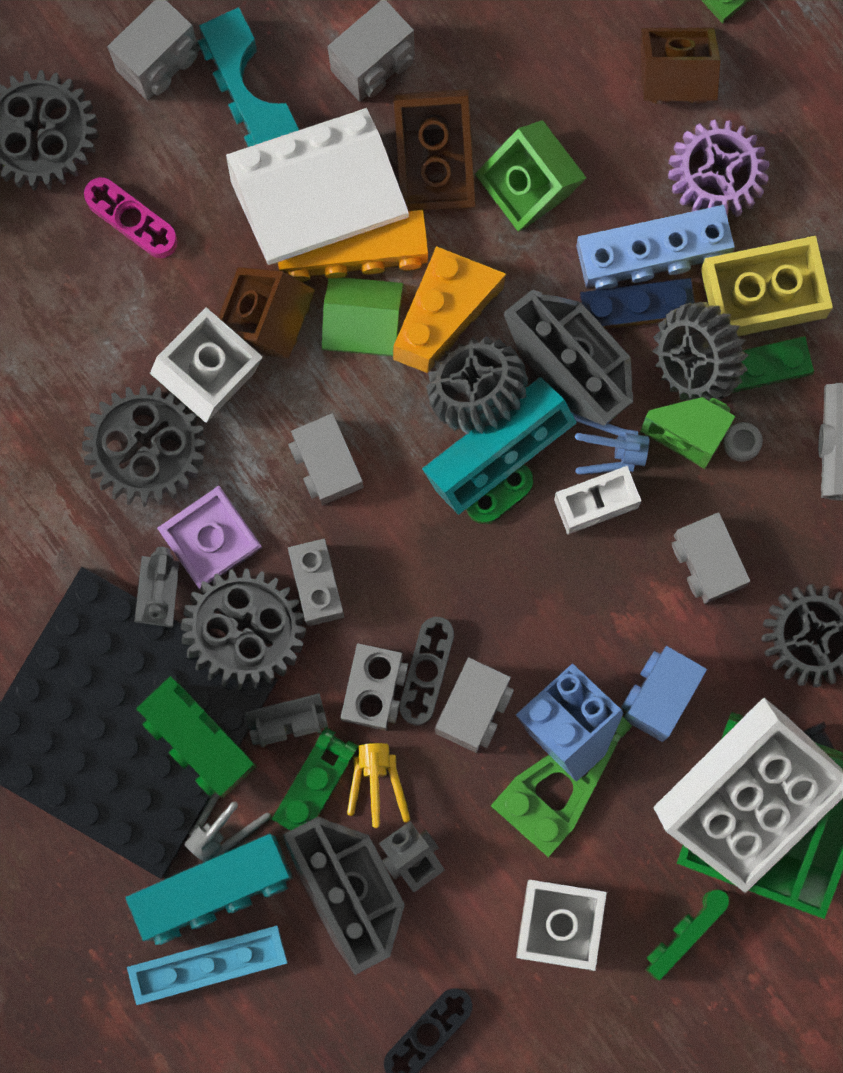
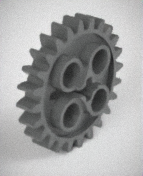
M43 70L39 71L37 79L32 80L28 71H24L23 82L20 83L14 76H10V88L7 89L0 84V170L3 169L1 173L2 178L7 182L15 175V183L18 188H21L25 181L29 180V184L34 191H36L39 181H44L48 190L51 189L52 179L57 178L65 185L66 179L64 174L70 172L77 177L79 174L75 165L80 163L88 166L89 164L84 152H95L96 150L94 144L88 141L89 139L99 137L97 130L90 127L98 123L95 114H88L93 109L91 101H83L85 94L82 88L73 91L74 84L71 79L66 80L61 85V79L56 72L49 81L46 79ZM42 99L43 103L39 118L44 129H39L38 131L39 158L37 161H33L36 139L32 132L38 129L37 101ZM23 105L30 107L29 112L25 116L19 118L12 116L17 107ZM61 107L66 109V113L62 118L56 120L49 118L50 113L55 108ZM17 141L27 143L24 150L20 153L9 152L13 143ZM61 143L64 145L62 151L57 155L46 154L47 148L51 144Z
M145 385L141 386L139 395H134L130 387H126V398L123 399L115 392L111 393L112 405L110 406L101 401L99 403V410L102 415L90 414V422L95 427H84V435L90 438V440L82 442V450L92 452L84 457V463L89 466L96 465L90 471L91 479L103 477L100 481V490L103 491L112 486L113 499H117L122 492L127 494V505H131L135 496L140 497L143 507L147 506L148 498L154 496L156 502L161 505L162 496L165 492L175 499L177 497L176 486L178 485L182 489L187 490L189 482L186 476L197 478L198 469L193 465H202L204 461V456L198 452L205 450V441L196 439L203 435V426H192L197 421V415L195 413L185 415L187 406L183 402L176 406L173 393L169 394L166 399L161 398V387H157L153 395L147 394ZM144 414L150 416L154 421L148 426H139L134 422V419ZM163 423H167L169 425L168 427L156 433L158 428ZM171 439L177 441L180 444V448L170 452L164 450L161 444ZM113 440H122L126 443L127 447L123 451L114 452L107 445ZM151 440V449L142 447L137 451L138 442L145 445ZM130 458H132L130 464L126 468L121 469L119 467L120 464H123ZM140 465H148L153 468L154 473L149 477H140L134 470Z
M230 569L228 580L225 581L220 575L214 574L213 587L203 581L200 587L202 594L192 592L190 602L193 605H185L183 615L187 618L182 619L181 630L187 631L182 636V644L191 645L188 648L187 657H199L196 663V670L199 671L205 667L210 668L208 680L214 679L218 674L223 676V687H226L231 679H235L238 690L242 689L244 680H250L254 689L258 688L259 678L261 677L269 685L272 684L274 679L273 671L282 677L285 676L287 671L285 663L292 666L295 665L297 659L295 653H301L303 642L298 639L304 638L306 628L299 626L303 623L304 613H294L298 609L299 601H287L290 593L289 587L281 591L276 590L278 579L275 578L267 584L264 582V572L262 571L256 579H251L249 569L244 570L242 578H237L233 569ZM240 600L246 604V607L236 609L229 605L228 602ZM220 611L222 614H215L214 612ZM273 620L279 627L268 629L261 624V621ZM244 626L248 627L244 629L243 632L237 630L242 629ZM220 629L226 636L214 638L208 634V631ZM265 644H272V647H267ZM243 649H252L258 654V656L253 659H248L244 657L240 653V651Z

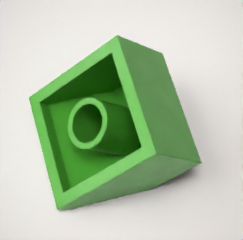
M543 120L518 128L475 173L476 177L518 232L562 203L586 179L585 175Z
M700 397L649 410L640 432L705 469L736 416L729 413L731 409L725 403L715 398H711L708 401Z

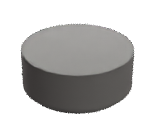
M741 422L730 427L723 443L729 457L736 461L745 462L753 459L759 453L763 440L757 427L750 423Z

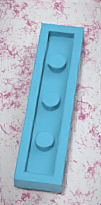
M273 926L129 966L127 970L136 1005L287 964L288 962L278 926Z

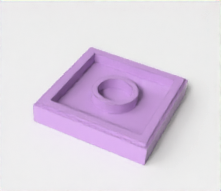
M217 486L157 528L199 589L203 581L212 584L214 574L222 577L230 569L235 568L262 549L261 544L220 486Z

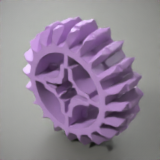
M714 119L710 122L709 131H707L699 123L695 128L696 135L686 131L683 135L684 143L677 142L675 144L674 151L677 155L670 156L669 165L674 167V169L669 171L668 178L677 181L672 187L673 193L685 192L680 199L681 205H687L691 201L694 203L691 212L700 210V208L707 209L724 205L727 216L728 209H730L738 217L742 214V205L745 208L751 209L755 204L753 197L761 198L764 190L760 185H766L769 176L763 172L768 169L769 161L760 159L765 154L764 147L753 148L757 141L756 135H751L747 139L743 137L746 130L744 125L740 126L737 132L731 131L732 122L730 120L725 122L723 129H719L718 123ZM718 145L728 147L734 150L735 153H724L719 149ZM702 149L705 165L698 168L697 173L691 175L689 160L697 151ZM713 165H719V169L721 166L724 167V175H718V172L714 174L711 171ZM746 165L748 181L740 190L735 192L733 188L735 181L732 175L739 172L740 167ZM706 186L713 187L720 195L707 193L701 188Z

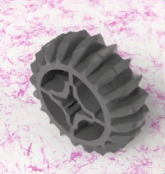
M708 302L681 305L680 308L671 310L666 314V319H663L658 324L660 331L653 336L659 344L652 352L659 356V362L655 366L662 368L664 372L661 380L669 381L670 392H679L681 400L703 397L709 401L711 398L717 400L725 398L734 392V388L742 383L740 376L748 370L741 362L749 355L743 352L741 348L746 340L739 338L737 335L740 326L731 325V314H721L720 306H709Z
M486 336L479 343L472 337L469 345L466 346L458 342L457 350L453 352L445 350V359L435 361L436 371L428 373L430 383L426 388L429 404L438 419L444 424H448L454 431L461 428L462 431L469 434L475 427L477 431L483 434L487 425L497 429V421L502 418L510 421V410H520L519 400L527 397L525 389L528 385L526 367L516 351L511 346H506L500 339L493 343Z
M809 584L806 587L805 597L799 587H794L791 590L793 601L785 594L778 598L779 603L784 609L775 605L769 608V613L777 620L765 619L763 621V626L773 630V633L764 634L761 639L762 642L766 643L774 642V647H770L764 653L766 657H771L775 654L779 656L780 659L772 665L774 670L781 668L784 664L788 667L784 673V679H791L794 673L797 672L799 673L797 680L799 686H804L808 676H811L813 687L818 688L822 683V675L829 685L836 683L834 670L843 677V645L838 657L832 663L828 657L830 653L828 648L829 638L836 633L843 632V606L839 604L843 599V593L839 591L833 599L828 598L830 587L825 585L820 590L819 596H816L814 584ZM808 606L823 608L830 612L838 621L822 622L817 619L814 611H810ZM797 609L800 617L798 619L799 633L790 639L784 640L785 622L790 613ZM810 627H814V631L818 629L820 632L830 630L817 640L818 645L813 644L814 640L808 642L806 639L797 642L810 631ZM796 649L807 650L813 659L817 660L819 666L804 664L797 660L789 651Z

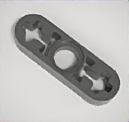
M432 617L427 619L422 624L400 702L401 716L410 725L420 726L426 724L432 718L454 639L453 627L445 618ZM436 625L443 626V633L448 635L446 640H439L436 649L437 653L444 652L442 659L430 653L420 654L421 647L427 650L430 649L431 637L426 635L427 630H434ZM422 661H432L438 668V675L431 682H423L416 675V667ZM412 683L422 689H434L432 696L427 693L424 694L423 706L427 707L428 711L427 713H420L418 718H412L411 710L406 708L407 703L415 702L418 690L410 691Z

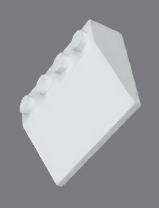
M367 108L226 155L231 184L268 265L409 217L408 209L380 134Z
M763 698L654 806V809L668 834L746 893L843 798V769L791 719Z

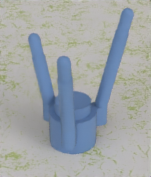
M571 412L577 422L618 436L617 439L577 433L575 435L576 440L615 447V459H621V462L578 467L575 470L577 474L611 472L628 466L629 471L633 472L635 465L645 466L649 448L648 436L638 435V431L623 429L608 423L603 426Z

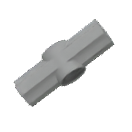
M843 383L826 384L824 387L823 424L820 426L818 443L819 458H822L821 498L843 501Z

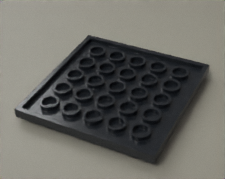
M81 566L0 702V785L156 877L163 879L210 796L195 781L200 775L190 765L185 769L181 767L169 754L173 747L163 737L157 741L142 725L146 719L136 708L171 676L233 742L240 747L250 730L245 712L263 708L278 679L274 677L273 683L269 685L261 677L259 678L257 689L252 687L250 680H244L241 690H238L235 679H231L227 686L223 687V676L219 674L214 679L208 680L210 668L205 667L197 671L196 663L199 657H187V651L191 645L182 644V636L187 631L181 630V623L173 619V627L171 628L134 622L137 598Z

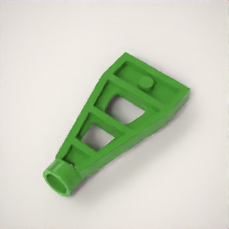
M624 717L621 718L605 756L590 769L585 777H581L577 782L550 755H547L518 775L493 802L491 807L542 853L549 857L574 829L618 741L625 736L632 728V725ZM552 773L564 774L573 784V793L566 806L559 811L551 809L537 796L535 791L537 784Z

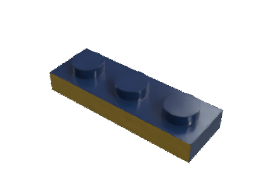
M691 278L580 292V302L605 329L662 322L663 319H666V314L671 310L680 308L681 305L687 303H695Z

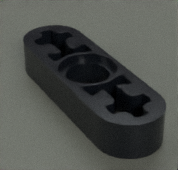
M451 988L443 992L387 1052L384 1059L385 1072L395 1073L392 1070L395 1063L391 1058L394 1054L402 1057L407 1053L410 1047L403 1043L410 1038L413 1045L419 1051L426 1053L422 1060H419L417 1054L409 1060L408 1064L412 1069L408 1073H418L469 1018L472 1012L470 996L464 990L458 988ZM450 996L456 999L461 996L465 1000L462 1004L465 1012L461 1016L457 1013L452 1014L446 1022L453 1026L449 1031H446L443 1024L438 1019L431 1017L430 1014L437 1009L441 1016L448 1008L445 1002L446 998ZM425 1023L434 1024L440 1032L438 1042L432 1046H424L417 1039V1030Z

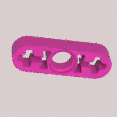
M95 178L86 185L84 198L88 207L151 256L166 258L175 251L177 236L172 226L111 180ZM108 189L109 198L117 204L114 212L112 207L103 200L96 204L97 199L94 192L98 190L103 193ZM128 209H136L141 213V220L134 227H126L121 223V215ZM149 220L153 221L149 224V227L155 234L161 236L166 232L165 237L168 241L166 246L158 244L156 247H153V238L145 232Z

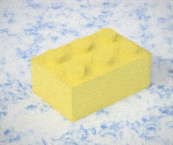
M816 236L705 258L701 268L709 306H720L721 314H731L730 324L740 326L737 331L738 336L826 319L833 308Z

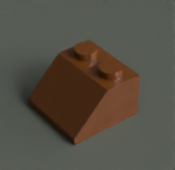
M641 28V86L643 100L651 101L655 104H667L671 101H688L693 104H704L707 101H718L721 60L715 29Z
M238 267L218 318L258 353L265 356L289 359L296 345L303 320L310 309V302L315 290L284 271Z

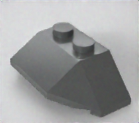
M531 290L504 312V317L520 356L539 377L566 401L571 412L605 426L632 404L631 357L581 302L558 296L544 295L542 292Z
M316 817L283 834L296 871L331 940L353 974L357 975L389 958L405 904L369 835L320 817Z

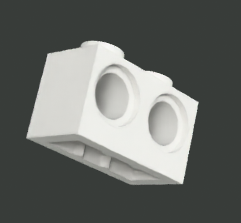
M628 466L556 492L554 498L568 535L635 510L641 503Z

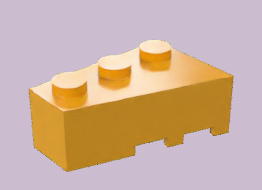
M436 246L395 341L393 360L428 373L434 367L435 361L443 357L445 350L448 351L461 333L471 322H474L479 317L481 311L504 289L506 273Z

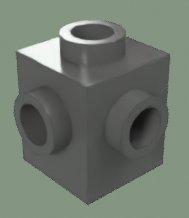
M411 821L379 843L388 856L382 860L383 864L395 880L402 876L413 893L445 871L434 854L439 847L427 830L419 833Z

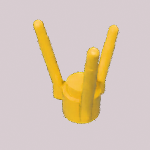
M371 743L359 745V756L353 757L354 773L347 814L353 816L355 813L363 771L364 777H370L372 826L374 828L380 826L379 777L387 776L386 769H388L402 819L405 823H408L410 816L396 768V755H389V744Z

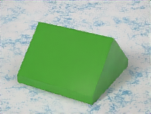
M345 277L329 278L323 308L322 350L393 357V347L399 332L403 283Z

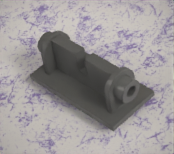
M157 547L155 552L151 554V557H141L134 622L173 627L179 561H173V555L167 547Z
M320 693L245 712L253 746L260 744L261 747H265L267 744L287 740L286 735L294 733V737L314 732L321 733L322 728L328 727Z

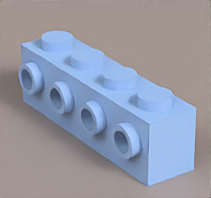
M724 205L578 236L576 244L586 288L596 287V290L614 288L618 285V281L632 279L633 283L648 281L654 278L655 273L668 271L670 275L681 274L691 269L690 266L703 263L705 258L732 253L735 248Z

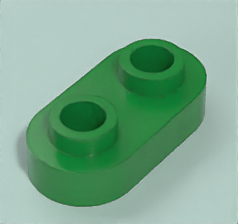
M523 464L512 473L519 475L521 478V483L518 486H511L506 478L481 498L487 497L492 501L491 508L487 510L481 509L478 506L479 500L466 509L469 517L479 524H490L499 519L530 493L533 485V476L530 469Z

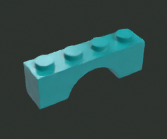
M240 8L233 9L199 25L202 38L197 40V43L205 60L213 59L218 69L212 73L221 93L228 90L233 100L232 103L228 104V107L236 124L238 125L243 122L249 133L244 136L247 147L299 131L286 103L264 102L253 96L243 83L245 67L257 52L253 34Z

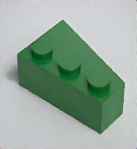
M171 676L136 708L146 719L142 725L157 741L163 737L173 747L169 754L181 767L185 769L190 765L200 775L195 781L210 797L217 793L220 797L224 798L257 767Z

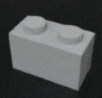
M333 413L291 431L294 442L288 445L296 464L304 462L309 476L304 477L303 480L311 499L318 496L323 506L364 488L363 481Z
M719 512L676 531L674 534L676 541L672 542V548L680 563L686 562L691 576L687 577L691 591L696 598L701 596L704 604L744 588L750 583V579Z

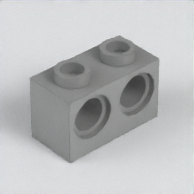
M325 538L288 547L307 626L345 618Z
M357 643L341 713V720L343 722L387 731L388 722L396 723L400 701L393 700L396 685L404 686L408 664L402 663V653ZM376 660H384L391 666L389 675L384 679H375L369 674V667ZM368 697L380 699L383 704L381 712L374 717L365 716L361 712V703L364 699Z

